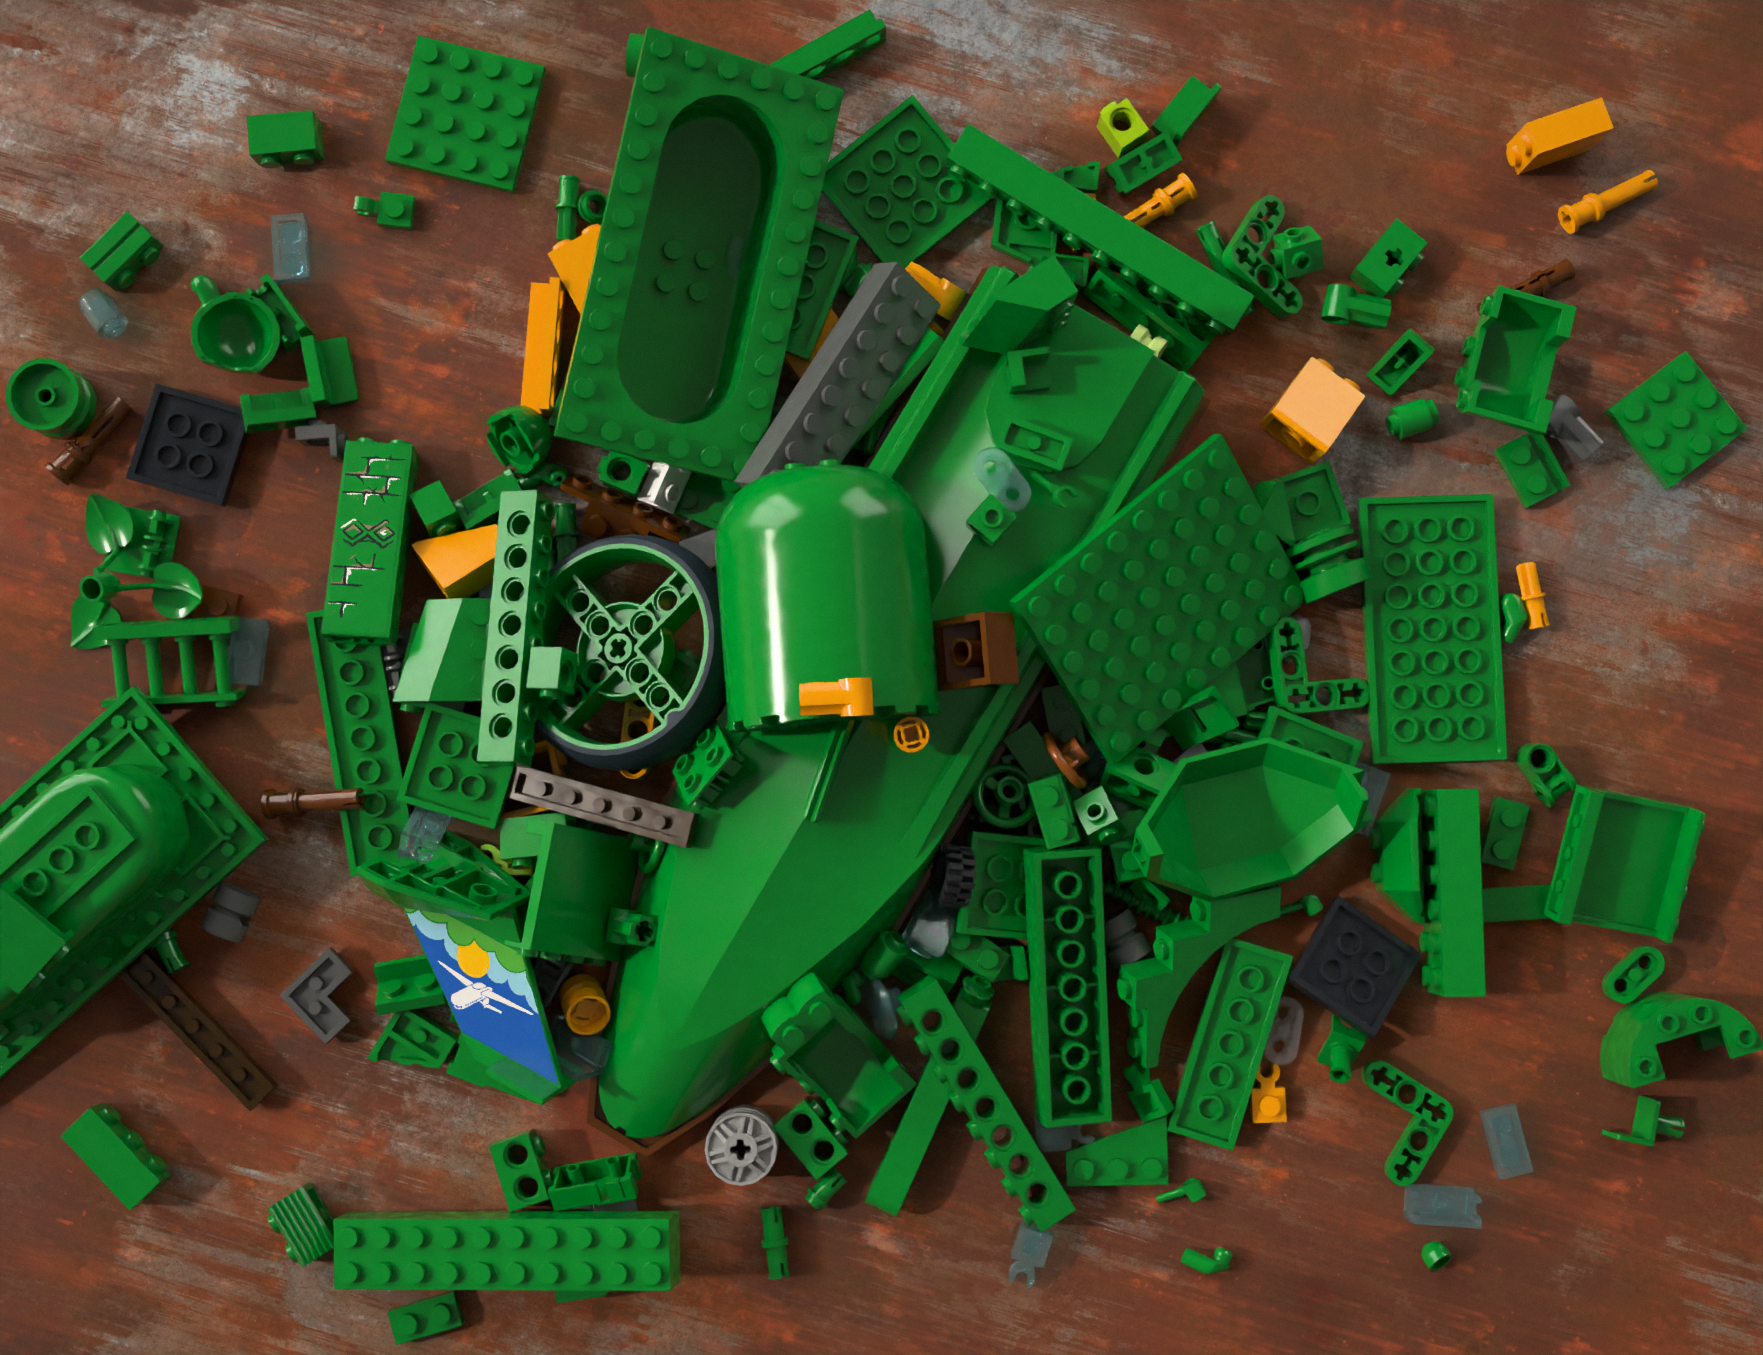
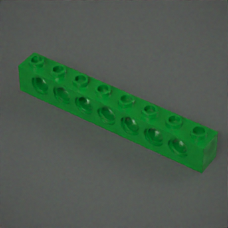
M538 490L501 492L477 753V762L494 767H531L532 756L535 752L533 736L534 725L538 717L536 705L537 692L526 687L531 647H544L542 630L543 620L547 614L545 595L546 587L549 584L548 559L549 553L552 550L551 524L555 516L554 499ZM527 557L525 564L522 566L524 559ZM524 590L523 596L519 599L521 592ZM521 623V628H520V630L517 632V628H518L519 624ZM518 657V662L514 666V661ZM515 691V696L511 701V695ZM512 724V731L508 735V729Z
M928 975L897 995L895 998L900 1007L896 1009V1012L906 1027L912 1024L918 1035L913 1038L916 1045L924 1056L928 1053L931 1055L935 1062L931 1069L941 1084L947 1082L953 1093L948 1095L959 1113L965 1111L970 1121L966 1123V1126L976 1141L982 1139L986 1145L987 1150L983 1154L994 1170L998 1167L1000 1168L1005 1177L1000 1182L1011 1198L1017 1196L1022 1204L1018 1211L1028 1226L1034 1224L1041 1232H1044L1075 1211V1207L937 980ZM932 1011L937 1012L936 1023L931 1027H924L923 1019L925 1015ZM953 1040L955 1043L953 1052L947 1056H942V1045L946 1041ZM966 1069H971L972 1077L970 1081L965 1084H959L958 1078L960 1073ZM983 1098H989L988 1108L983 1112H976L977 1103ZM1000 1127H1006L1005 1137L999 1141H994V1132ZM1023 1155L1022 1165L1019 1168L1011 1169L1012 1160L1016 1156ZM1041 1184L1039 1193L1034 1197H1028V1191L1031 1186Z

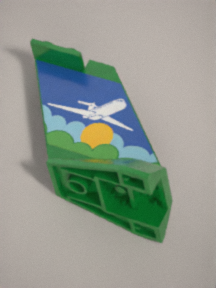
M446 829L424 837L419 861L405 868H401L381 857L356 867L355 873L373 894L400 908H404L473 1059L488 1067L485 1073L487 1076L541 1106L581 1080L583 1073L562 1063L557 1058L530 958L517 955L518 948L504 945L505 940L522 942L523 933L516 907L530 900L531 892L473 843Z

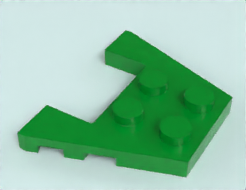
M1100 161L1088 162L1087 165L1077 167H1062L1060 170L1050 173L1083 193L1096 194ZM997 197L991 248L1028 266L1031 264L1037 266L1043 255L1048 258L1055 255L1061 265L1078 273L1073 284L1076 288L1084 290L1087 284L1089 257L1056 254L1057 233L1052 230L1051 233L1043 231L1035 225V219L1025 213L1023 216L1013 213L1006 207L1007 203Z

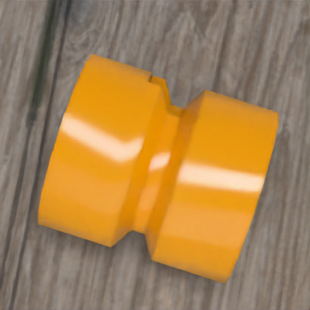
M578 974L570 977L563 983L559 991V1000L570 1029L580 1035H592L605 1028L610 1020L611 1011L597 979L587 974Z

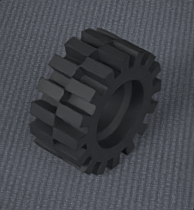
M941 844L935 854L936 858H933L932 863L934 867L930 873L932 875L930 880L932 901L937 906L965 908L969 904V899L972 898L971 890L975 888V883L973 882V879L976 878V871H974L976 860H973L975 854L972 852V848L968 846Z

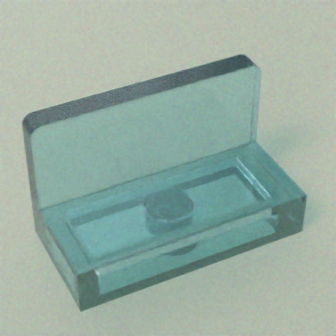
M563 1012L554 1014L549 1029L561 1072L575 1081L603 1074L612 1043L596 1033L592 1035L577 1034L568 1026Z

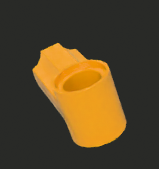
M911 261L905 270L941 304L936 313L951 321L966 297L967 292L945 278H938L929 270Z
M872 678L838 679V682L799 684L800 716L840 714V717L874 715Z

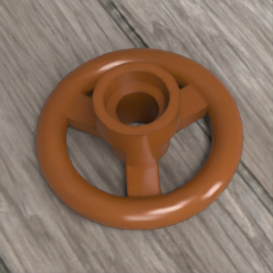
M1046 731L1042 738L1049 754L1067 779L1075 787L1084 789L1087 786V780L1080 766L1091 759L1088 751L1076 736L1063 744L1054 733Z

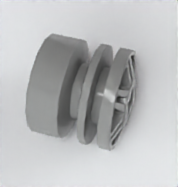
M742 1104L730 1107L718 1116L707 1135L704 1149L707 1164L715 1176L728 1184L744 1186L756 1183L768 1174L778 1153L780 1137L773 1128V1119L767 1112L757 1106ZM739 1139L744 1140L745 1146H750L744 1155L739 1154V1149L733 1148Z

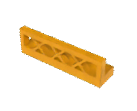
M550 277V284L531 282L521 405L530 407L546 417H551L557 399L566 294L565 285L557 277Z

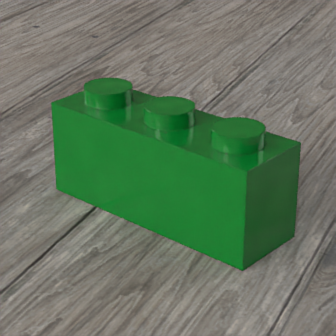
M100 1103L90 1107L60 1137L131 1211L142 1205L172 1175L166 1170L167 1165L164 1160L156 1154H151L143 1146V1138L136 1131L128 1130L120 1121L121 1116L118 1111L110 1105Z

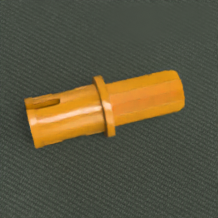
M1527 562L1517 565L1516 571L1522 594L1520 598L1527 612V628L1535 629L1550 625L1543 598L1546 593L1541 592L1536 564L1534 562Z

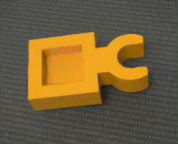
M1273 1062L1271 1063V1073L1268 1076H1262L1260 1072L1261 1067L1259 1066L1255 1078L1258 1081L1259 1087L1252 1088L1249 1098L1251 1122H1287L1285 1087L1275 1086V1082L1280 1076V1068L1277 1063Z

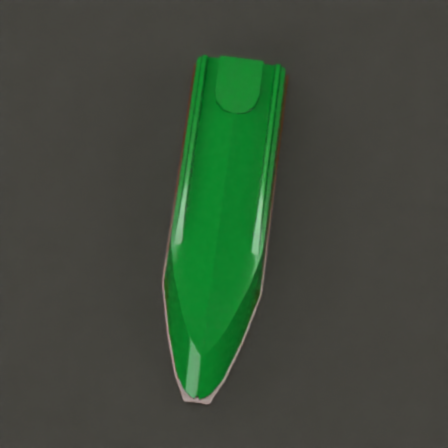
M993 265L988 270L985 268L981 270L941 337L944 340L943 345L937 355L917 376L876 444L875 453L869 456L863 467L883 473L899 483L912 497L921 513L926 536L933 621L980 612H1013L1019 683L989 688L939 691L941 715L917 717L926 723L929 729V739L925 747L916 753L902 751L894 741V729L901 719L855 720L819 823L803 819L802 813L834 722L803 724L797 728L729 733L727 703L725 704L716 720L732 751L738 748L746 755V758L743 760L744 766L734 777L729 775L731 777L729 783L720 780L725 786L724 790L720 791V794L709 807L705 806L702 810L694 805L690 808L687 806L676 779L661 801V804L700 814L692 848H684L666 842L656 869L648 875L641 873L639 870L629 910L639 911L642 915L652 917L654 924L658 927L656 940L651 941L647 947L623 945L620 962L612 961L605 997L611 1011L610 1020L605 1028L596 1033L593 1044L587 1123L644 1158L708 1118L771 1063L770 1058L773 1056L771 1048L776 1043L770 1038L761 1019L764 1011L771 1003L787 995L790 988L799 979L811 972H814L829 987L832 994L835 992V994L841 995L843 993L841 985L843 976H847L852 969H856L860 974L862 973L859 966L862 961L861 957L880 932H898L931 876V869L934 867L932 861L933 858H936L935 854L941 844H950L974 803V787L985 769L998 763L1007 747L1003 740L1018 729L1052 671L1009 601L1173 467L1211 400L1203 396L1204 388L1198 383L1196 377L1186 371H1178L1153 355L1155 353L1154 350L1077 305L1071 309V316L1066 319L1068 324L1063 329L1053 335H1050L1047 331L1019 349L1049 347L1048 363L1051 387L1049 389L1010 394L1005 364L1006 355L962 346L958 341V338L963 333L969 331L968 325L981 315L979 311L992 294L1019 277L1018 273L1006 266L1001 268ZM1007 414L1073 438L1061 473L994 449ZM1035 469L1059 487L1071 486L1074 488L1077 497L1070 496L1066 491L1060 493L1061 501L1069 507L1061 508L1054 504L1053 494L1030 476ZM990 493L1017 516L1015 523L992 548L987 546L965 526L967 518Z

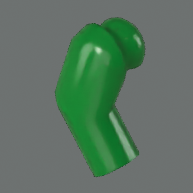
M1187 1247L1183 1253L1181 1264L1206 1275L1227 1271L1231 1267L1229 1263L1233 1255L1231 1251L1222 1247L1215 1249L1214 1256H1205Z

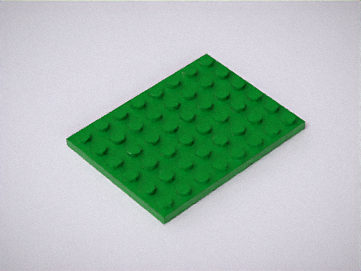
M1214 433L1009 602L1107 762L1115 765L1174 715L1175 710L1193 694L1202 691L1271 632L1273 625L1280 618L1288 617L1304 603L1303 591L1299 585L1301 581L1222 434Z

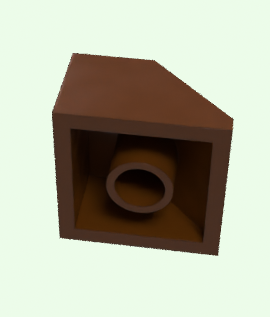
M980 612L933 621L939 691L989 688L1019 683L1013 612Z

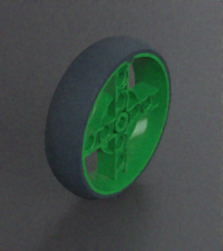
M636 534L612 536L586 544L567 555L549 571V584L546 587L545 595L547 614L543 620L542 630L544 647L555 646L559 629L567 613L572 616L582 628L576 649L578 654V670L576 672L574 695H561L560 700H548L539 698V692H537L536 705L538 717L534 726L538 732L564 755L584 765L604 770L622 771L651 767L680 754L692 746L702 730L709 728L714 719L718 718L727 703L716 574L697 555L681 545L658 537ZM652 563L665 566L674 571L643 604L637 602L609 604L593 585L595 581L604 575L633 564ZM677 598L676 605L670 610L671 602ZM589 601V606L584 611L585 604ZM700 608L704 627L703 654L696 679L687 695L670 675L676 654L673 634ZM653 622L651 631L647 633L648 625ZM521 623L518 626L517 632L521 628ZM609 623L607 632L603 634L604 627ZM518 657L514 661V666L518 662ZM649 669V675L643 682V675ZM605 670V676L600 681V674ZM669 693V701L663 706V698ZM581 694V701L576 705V700ZM608 700L615 702L642 700L661 722V725L651 732L623 743H602L587 738L578 732Z

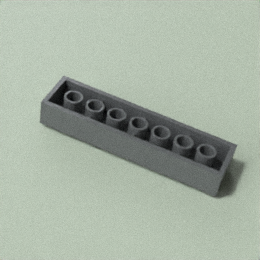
M898 262L874 264L734 481L741 488L759 477L784 470V465L789 463H805L806 466L820 465V461L837 459L841 460V462L843 461L941 306Z

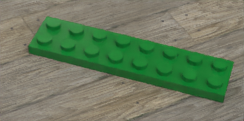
M324 610L308 612L306 617L336 790L362 788L364 792L358 795H366V804L363 809L340 810L351 877L358 876L355 873L357 866L377 857H381L399 867H407L419 861V853L410 804L396 800L405 772L382 646L328 642L321 634Z

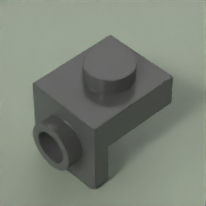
M311 420L306 421V426L295 427V436L298 442L304 446L330 444L331 458L338 463L343 462L346 440L349 441L347 433H344V430L336 424H326V421Z

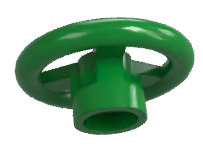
M1009 763L995 764L985 769L973 789L974 805L985 821L999 828L1011 829L1026 824L1035 815L1036 810L1028 787L1031 779L1024 769ZM1001 773L1012 774L1020 778L1025 784H1022L1019 779L1012 776L1004 777L999 782L993 776ZM984 786L996 795V800L999 803L998 816L994 815L984 803ZM1003 790L1010 791L1012 798L1005 797ZM1029 794V804L1026 810L1015 818H1009L1010 807L1018 803L1022 796Z
M629 832L628 850L638 852V866L641 873L645 875L651 874L661 859L666 842Z

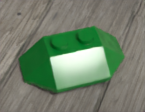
M1406 788L1374 821V829H1370L1369 844L1375 853V863H1371L1370 878L1372 883H1375L1376 890L1409 922L1426 924L1421 788Z

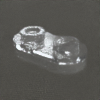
M1281 996L1264 1049L1266 1058L1278 1065H1286L1296 1058L1299 1049L1304 1014L1300 1003L1291 997ZM1282 1007L1289 1009V1016L1285 1019L1279 1017V1010ZM1278 1040H1282L1284 1043V1049L1281 1052H1275L1273 1048L1274 1043Z

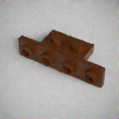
M571 473L561 483L560 489L589 503L579 531L597 540L628 534L650 536L651 532L679 544V541L684 540L691 530L679 518L665 516L654 511L650 505L644 502L630 500L616 489L605 488L594 483L586 475Z

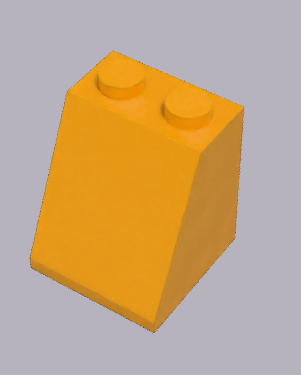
M1311 357L1304 364L1258 425L1310 465L1327 452L1365 398V395L1359 392L1361 389L1355 382L1347 378L1343 380L1333 372L1334 368L1327 361L1320 358L1316 360L1314 357Z

